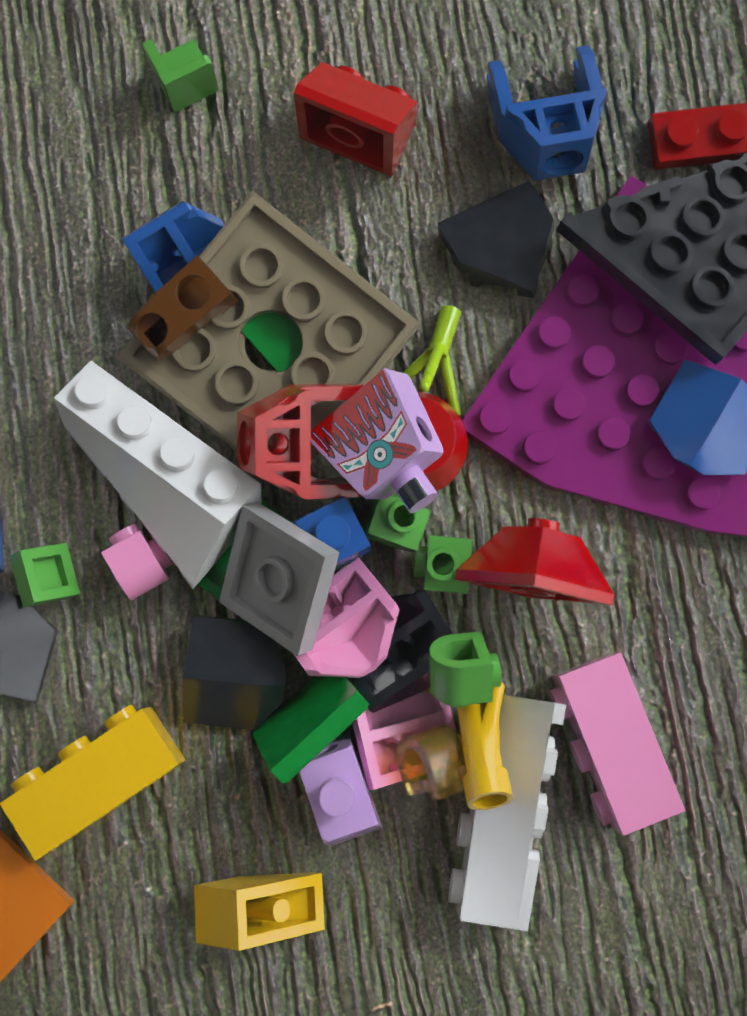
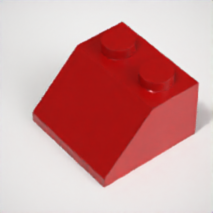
M321 62L297 83L293 92L299 138L392 177L416 126L418 101L411 99L407 92L396 86L386 85L382 87L367 81L358 71L350 67L341 65L336 68Z

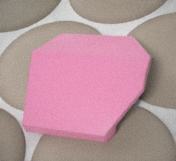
M359 557L333 575L313 650L299 656L295 655L309 676L360 678L375 671L387 658L399 607Z
M423 691L375 713L367 709L352 723L368 790L378 789L464 762L451 707L437 700L427 691Z

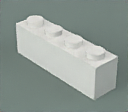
M90 361L54 397L63 425L100 473L110 481L120 494L122 501L132 513L137 515L151 533L154 541L165 554H168L181 571V575L194 589L233 544L242 506L255 502L262 504L261 484L100 366Z
M503 695L500 710V754L502 767L508 771L513 799L508 804L489 810L470 809V813H460L456 846L465 847L462 869H452L448 896L449 903L457 904L456 911L460 921L528 931L540 862L539 851L532 849L533 838H542L548 815L547 795L540 792L541 781L548 782L551 775L555 774L558 751L555 749L554 737L549 736L551 723L563 725L566 710L565 704Z

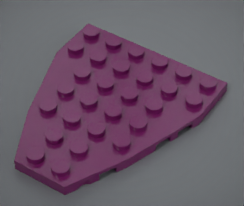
M630 175L617 196L635 195L641 188L647 187V185ZM579 250L463 418L462 422L465 426L467 437L543 488L557 492L566 491L590 498L592 502L606 506L612 504L637 511L642 516L702 533L747 537V471L743 476L701 475L674 460L658 434L648 424L649 419L685 359L741 378L747 383V331L727 355L715 365Z

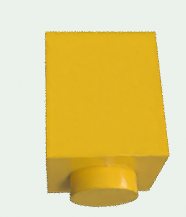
M322 873L238 876L194 885L196 943L241 951L325 930Z

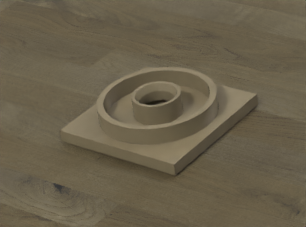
M252 191L199 256L237 298L238 302L225 313H219L180 349L162 361L157 362L135 337L118 358L237 452V412L290 384L365 385L384 368H388L418 330L421 323ZM278 313L291 319L301 332L303 340L301 354L294 364L283 372L278 373L276 370L267 371L260 369L249 360L246 354V336L242 333V330L251 319L260 314ZM346 400L320 401L311 406V430ZM271 436L268 439L267 446L271 443ZM311 443L312 464L320 454V451Z

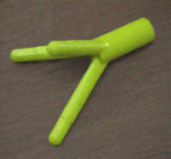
M444 305L441 307L429 347L403 373L408 374L412 380L426 366L419 389L422 392H427L430 389L440 363L448 404L460 416L461 411L449 350L461 311L454 306Z

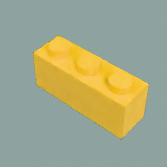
M132 704L125 707L104 722L109 731L92 742L89 741L86 735L77 739L57 753L62 761L46 773L38 766L10 784L15 793L2 801L0 806L35 861L49 854L186 761L152 707L142 708L139 711H136Z

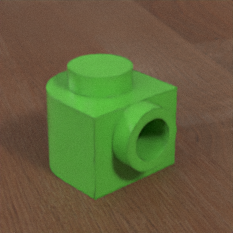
M397 493L385 500L372 499L362 530L366 538L399 550L416 552L418 551L431 510L423 508L417 512L409 513Z
M428 535L426 546L419 545L414 558L413 577L423 578V590L468 594V583L456 581L455 574L456 569L471 557L473 539Z
M481 631L450 634L435 640L430 646V691L437 700L452 707H466L470 704L492 702L493 688L501 686V666L498 654L488 652Z

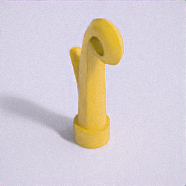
M501 682L500 687L493 688L492 702L457 707L466 769L462 782L467 807L473 810L498 808L508 804L513 799L508 771L502 767L500 754V710L504 694L503 682Z

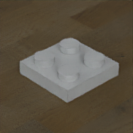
M259 502L243 505L219 602L295 655L299 656L312 651L340 552Z

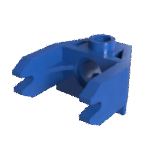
M589 45L576 47L575 50L577 60L573 61L577 93L513 103L506 71L501 60L488 62L489 75H487L486 79L499 141L535 181L586 172L607 93L606 88H603L594 52ZM556 122L563 123L558 128L550 129ZM557 153H560V154L562 155L561 157H558V158H557V157H553V155H555V154H557Z

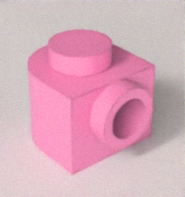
M137 523L112 535L109 538L112 546L101 552L116 580L131 601L170 579L165 569L173 565L171 558L162 551L154 539L148 540Z

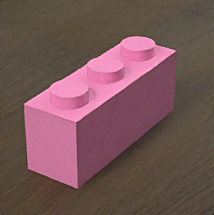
M609 653L553 675L552 679L556 688L549 690V695L552 702L566 705L564 720L569 719L576 736V740L570 742V748L582 773L590 771L597 792L590 794V797L602 825L611 824L613 830L625 836L685 812L686 810L622 653Z

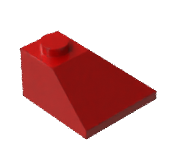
M528 518L527 526H504L459 566L455 574L456 581L531 599L613 606L614 601L612 589L580 537L559 532L560 523L548 519Z

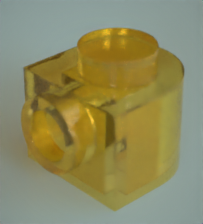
M439 725L400 740L397 746L396 758L407 796L430 792L432 801L464 791L461 780L466 774L462 738L452 728L446 725Z

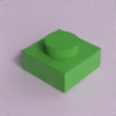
M67 543L19 550L9 556L23 608L67 600L81 594Z

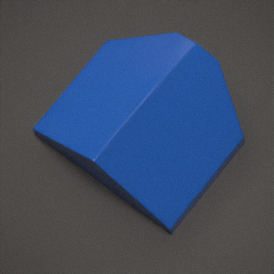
M181 201L121 239L156 293L193 258L202 254L223 228L224 223L221 218Z
M685 359L649 419V426L658 434L673 459L701 475H745L747 471V383L741 378Z

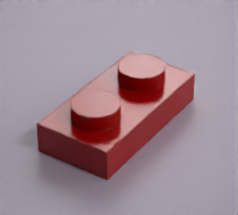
M747 103L652 113L647 122L655 170L712 164L724 160L734 161L740 159L744 153H747Z

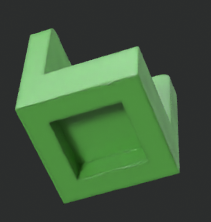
M152 39L142 43L152 72L174 113L219 91L213 65L208 55H202L194 39L160 55Z

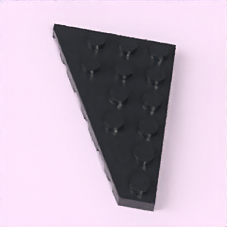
M744 153L738 160H724L712 164L708 170L682 179L676 176L641 188L635 195H620L608 199L603 206L573 215L572 212L567 213L557 226L556 231L713 364L717 365L747 331V153Z

